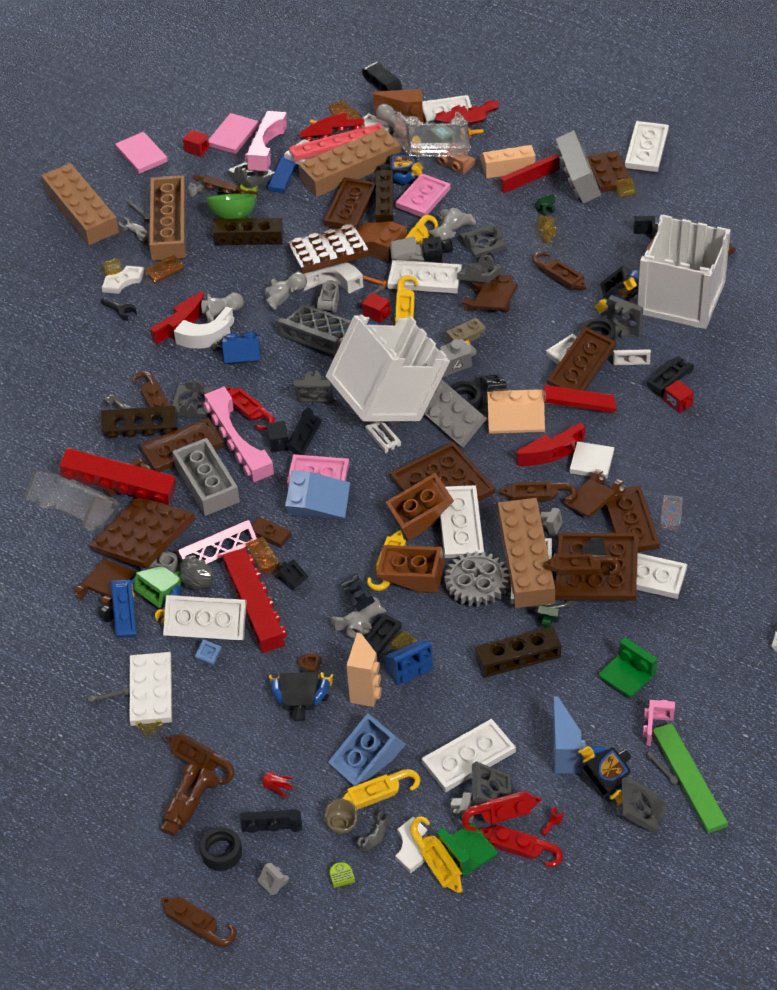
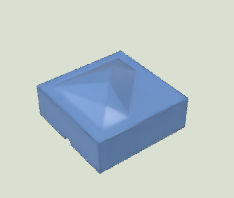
M203 639L195 659L214 666L222 647Z

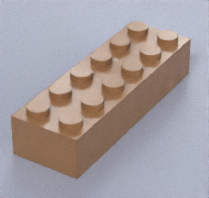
M385 128L379 129L299 163L300 180L316 197L339 188L344 177L360 179L380 170V164H390V155L401 153V145Z
M71 163L41 175L44 191L88 245L119 233L116 216Z
M184 176L151 178L150 251L152 261L186 258V185Z
M537 498L498 502V520L515 608L555 604V585L552 570L543 567V563L549 560Z

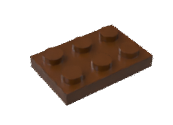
M618 150L587 156L601 193L632 187L633 181Z

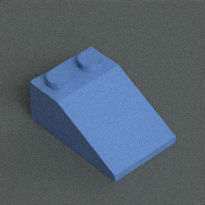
M291 470L286 500L288 514L345 519L350 482L313 472Z
M554 697L555 774H581L578 765L583 763L584 757L578 751L586 747V742L581 740L580 729L559 697Z
M367 713L328 763L354 786L366 782L392 762L406 743L379 720Z

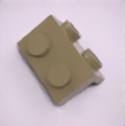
M476 317L446 331V343L449 344L455 339H463L464 341L469 339L471 342L481 337V333L486 330V327Z

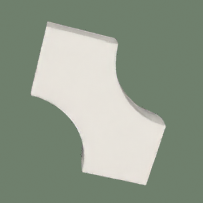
M126 266L118 274L107 275L102 285V292L119 294L124 287L130 284L141 283L144 267Z
M414 817L397 829L403 844L401 850L395 856L396 861L410 874L426 862L410 833V826L415 819ZM419 823L418 831L424 839L428 835V830Z

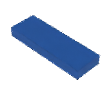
M282 155L268 185V191L285 193L297 164L285 159L284 155Z
M131 580L111 581L116 638L136 637Z

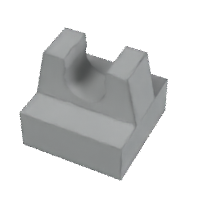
M552 508L551 512H541L542 526L548 530L549 535L556 536L563 523L560 509Z
M463 792L462 798H452L450 806L454 808V816L463 817L464 812L468 808L476 806V803L473 801L472 793ZM473 816L469 818L468 823H472Z
M269 863L264 865L258 882L272 896L278 894L279 889L287 884L289 877L283 875L279 867Z

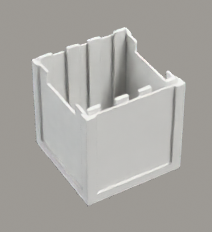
M661 215L658 232L652 246L640 260L638 306L643 307V315L706 329L726 280L730 229L710 227L699 222L696 224L690 220L673 219L671 216Z
M354 315L326 377L362 421H420L450 363L446 354L436 348V343L431 338H427V333L423 329H419L412 317L399 318L395 326L367 325L369 317Z

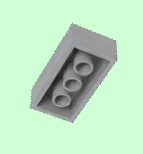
M575 131L556 138L558 143L556 149L563 166H565L563 167L567 177L569 176L568 181L571 187H575L573 191L576 198H581L582 203H586L601 196L589 161Z
M207 438L172 451L177 471L205 516L240 502L236 483Z

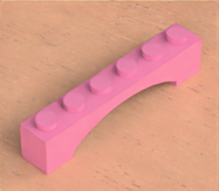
M267 111L265 117L262 118V124H259V130L255 133V139H252V145L249 146L248 153L245 155V163H248V170L268 171L271 164L270 148L265 146L277 135L284 134L287 128L286 112Z
M222 387L204 394L205 402L203 406L207 413L210 412L213 424L215 426L218 425L219 432L222 438H226L230 451L235 452V458L239 464L243 465L245 475L247 477L250 476L253 483L273 475V462L265 450L260 451L249 445L234 429L230 421V412L234 411L233 401L226 388Z

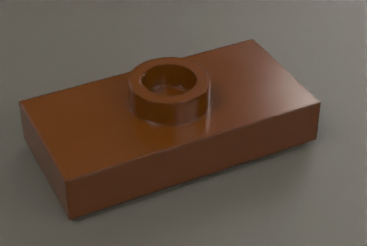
M260 516L251 525L256 537L279 548H282L292 536L290 530Z

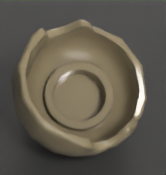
M336 799L327 806L325 823L330 831L337 834H345L355 827L357 808L351 801Z

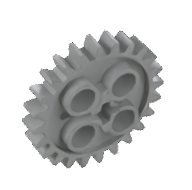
M475 551L474 555L471 556L467 552V557L459 555V560L453 559V564H448V570L445 571L446 590H449L450 596L454 595L455 601L461 598V604L467 601L469 606L476 603V606L479 607L480 603L483 602L487 606V601L495 603V597L501 599V593L505 594L506 588L509 587L508 568H505L504 562L499 563V557L493 559V554L487 557L485 552L478 555L477 551Z

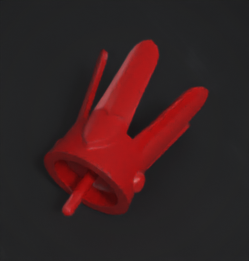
M268 772L265 777H261V779H264V788L272 789L284 798H287V796L278 787L288 790L293 789L291 784L286 783L287 779H293V777L278 776L273 772Z

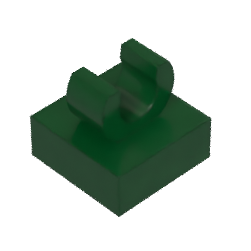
M554 194L539 198L536 201L535 208L537 211L541 210L543 216L547 214L546 208H549L551 213H554L555 206L553 204L556 201Z
M539 606L538 617L539 620H543V628L551 627L552 622L559 623V609Z

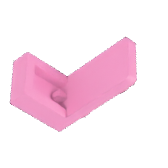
M650 700L649 708H645L644 720L648 721V725H644L643 738H647V746H651L653 719L674 721L675 702Z

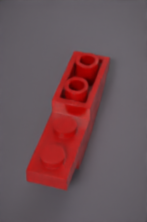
M489 100L483 103V106L469 108V111H467L465 106L460 107V105L451 108L449 112L441 111L437 113L433 121L434 124L440 125L443 123L448 127L477 125L485 122L487 119L486 114L497 111L500 105L498 100L494 102Z
M347 113L329 116L303 130L300 133V138L313 141L314 138L320 137L322 139L333 136L334 129H336V132L346 131L345 128L356 130L365 127L364 118L348 119Z
M200 291L174 307L175 314L150 328L152 342L157 345L170 336L175 340L174 330L183 320L195 324L202 314L201 305L202 300H205L204 292Z
M580 422L561 434L555 435L552 439L544 435L527 446L521 447L516 451V465L533 466L545 464L574 453L577 442L585 440V426Z

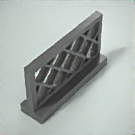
M303 304L287 319L281 317L277 323L279 336L336 355L347 331L343 328L349 327L351 321ZM304 311L309 312V314L301 315ZM312 319V321L302 322V320ZM332 322H337V323H338V324L329 325V323H332ZM326 324L327 326L317 327L316 325ZM341 329V331L331 332V330Z

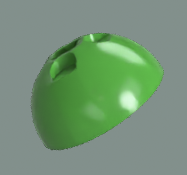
M224 194L210 196L206 200L210 211L218 219H243L248 217L253 211L257 195Z

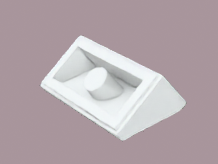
M614 350L613 365L650 364L651 350Z

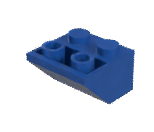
M251 331L245 332V335L237 336V333H229L226 337H223L224 363L260 360L259 334Z
M419 640L384 656L385 669L397 686L407 683L411 679L421 674H426L433 669L432 644L430 641Z

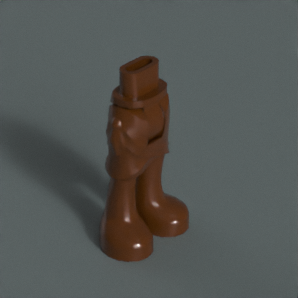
M184 765L181 772L183 778L180 786L175 791L171 801L166 805L162 819L164 823L160 828L162 832L176 836L178 830H182L191 819L200 803L199 799L206 788L215 789L220 782L218 777L209 770L202 768L200 771L196 765ZM193 782H196L189 797H187L186 794Z

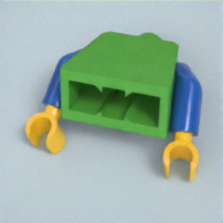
M159 566L151 569H142L131 580L133 598L135 596L133 590H135L157 607H164L155 613L156 621L164 616L161 620L163 625L166 595H180L181 573L179 571L172 573L164 566Z

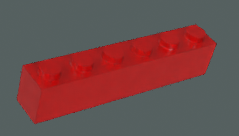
M71 448L66 449L59 465L60 476L68 480H77L87 485L92 484L102 489H112L121 494H129L142 499L146 498L169 505L176 489V476Z
M245 548L223 554L224 567L238 599L247 600L246 617L261 652L265 653L285 646L286 630L283 625L280 626L279 624L280 617L278 612L272 609L274 605L271 597L266 596L267 589L265 583L260 582L259 570L253 567L255 564L252 555H248Z

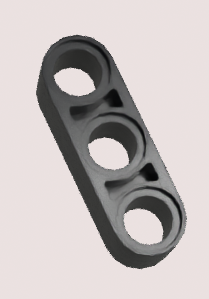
M378 62L362 69V74L366 81L379 91L402 90L400 80Z

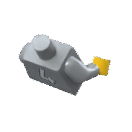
M455 339L451 343L439 348V351L442 350L450 361L443 377L472 367L471 357L475 356L477 351L470 344L469 339L466 341Z

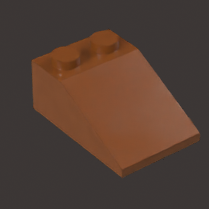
M422 89L373 92L374 116H377L376 109L379 105L388 104L396 111V115H404L409 118L418 117L419 121L414 128L423 127Z
M392 221L364 223L357 232L369 249L371 256L390 263L392 260L390 243L404 239L407 235V227Z
M434 473L386 501V504L409 541L426 531L454 500L437 474Z
M384 545L376 574L377 578L418 592L438 593L445 564L442 547Z

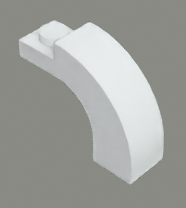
M346 262L304 273L307 277L304 291L323 284L328 280L336 281L348 294L363 288L362 273L356 267Z
M225 307L215 320L207 324H194L183 320L174 330L176 344L187 348L200 349L211 347L213 343H221L223 337L230 333V327L234 323L232 308Z

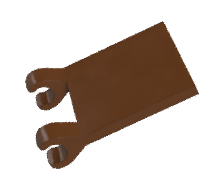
M472 281L471 284L475 285L473 290L480 293L475 301L464 298L461 304H465L464 311L472 309L506 310L518 287L517 283Z
M596 469L591 478L577 489V496L571 501H564L563 504L590 518L615 495L624 493L626 487L622 485L624 482L620 479L614 481L611 489L599 484L604 482L606 478L601 475L603 473L602 470Z
M103 559L83 583L75 587L74 591L77 592L75 597L83 599L88 589L104 595L101 598V603L112 607L111 581L132 580L136 576V572Z

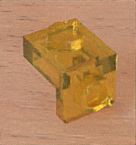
M539 215L538 230L543 231V243L550 244L552 237L556 236L555 217Z

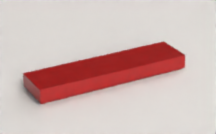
M558 154L552 155L501 177V192L504 194L560 170V156Z
M544 385L542 389L545 403L615 413L617 409L614 395Z

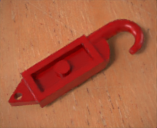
M225 387L232 398L233 407L247 419L257 420L264 417L269 423L275 422L274 416L240 387L237 389ZM256 425V428H258L259 430H267V425Z
M527 791L487 801V803L468 808L463 814L462 824L467 831L473 832L477 828L471 827L468 821L471 816L481 813L483 820L492 824L531 814V810L542 799L529 794Z

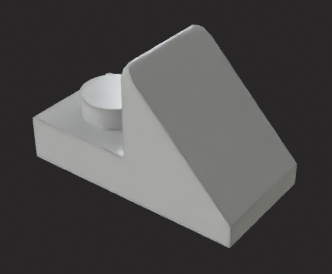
M415 237L400 239L390 243L392 259L425 261L423 245L416 244Z

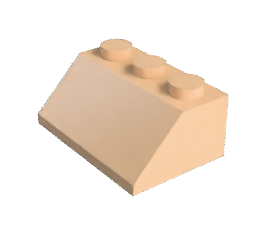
M532 145L480 154L486 179L505 176L535 163V153Z
M543 390L487 392L489 434L545 432Z
M361 633L356 634L347 663L350 703L374 707L376 699H380L382 687H379L381 675H378L380 662H377L376 652Z

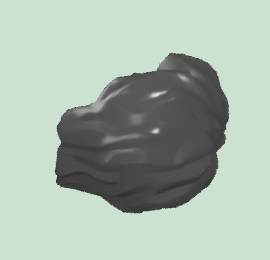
M196 556L185 557L180 565V579L184 586L192 590L210 589L212 586L213 569L206 564L205 560L197 559Z

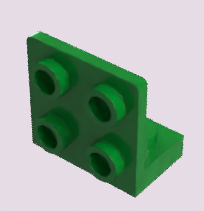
M624 637L620 641L619 655L599 673V678L627 697L632 698L656 675L658 658Z
M474 823L469 824L471 827H476ZM444 828L437 832V838H439L462 872V877L498 855V851L478 828L473 832L463 828L455 834H449Z

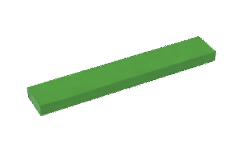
M670 723L653 729L652 734L675 776L678 777L681 787L707 834L726 828L728 826L726 818L673 724Z

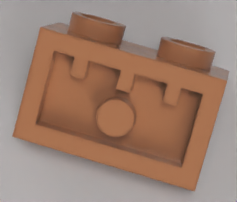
M448 147L445 151L440 148L437 150L438 163L463 175L475 165L474 158L451 147Z

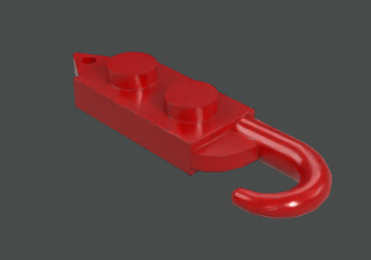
M498 824L495 827L480 829L481 833L496 849L527 859L538 857L543 850L552 852L556 855V859L553 862H545L544 865L547 867H555L562 861L563 853L557 845L540 840L536 836Z

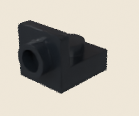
M634 216V234L651 233V238L654 239L658 232L659 224L655 222V216Z
M294 559L289 563L283 562L277 568L278 573L275 575L277 579L281 577L292 590L309 577Z

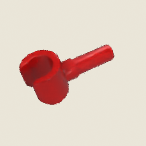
M557 807L552 808L549 823L541 832L543 836H546L555 824L562 823L564 811L557 815Z

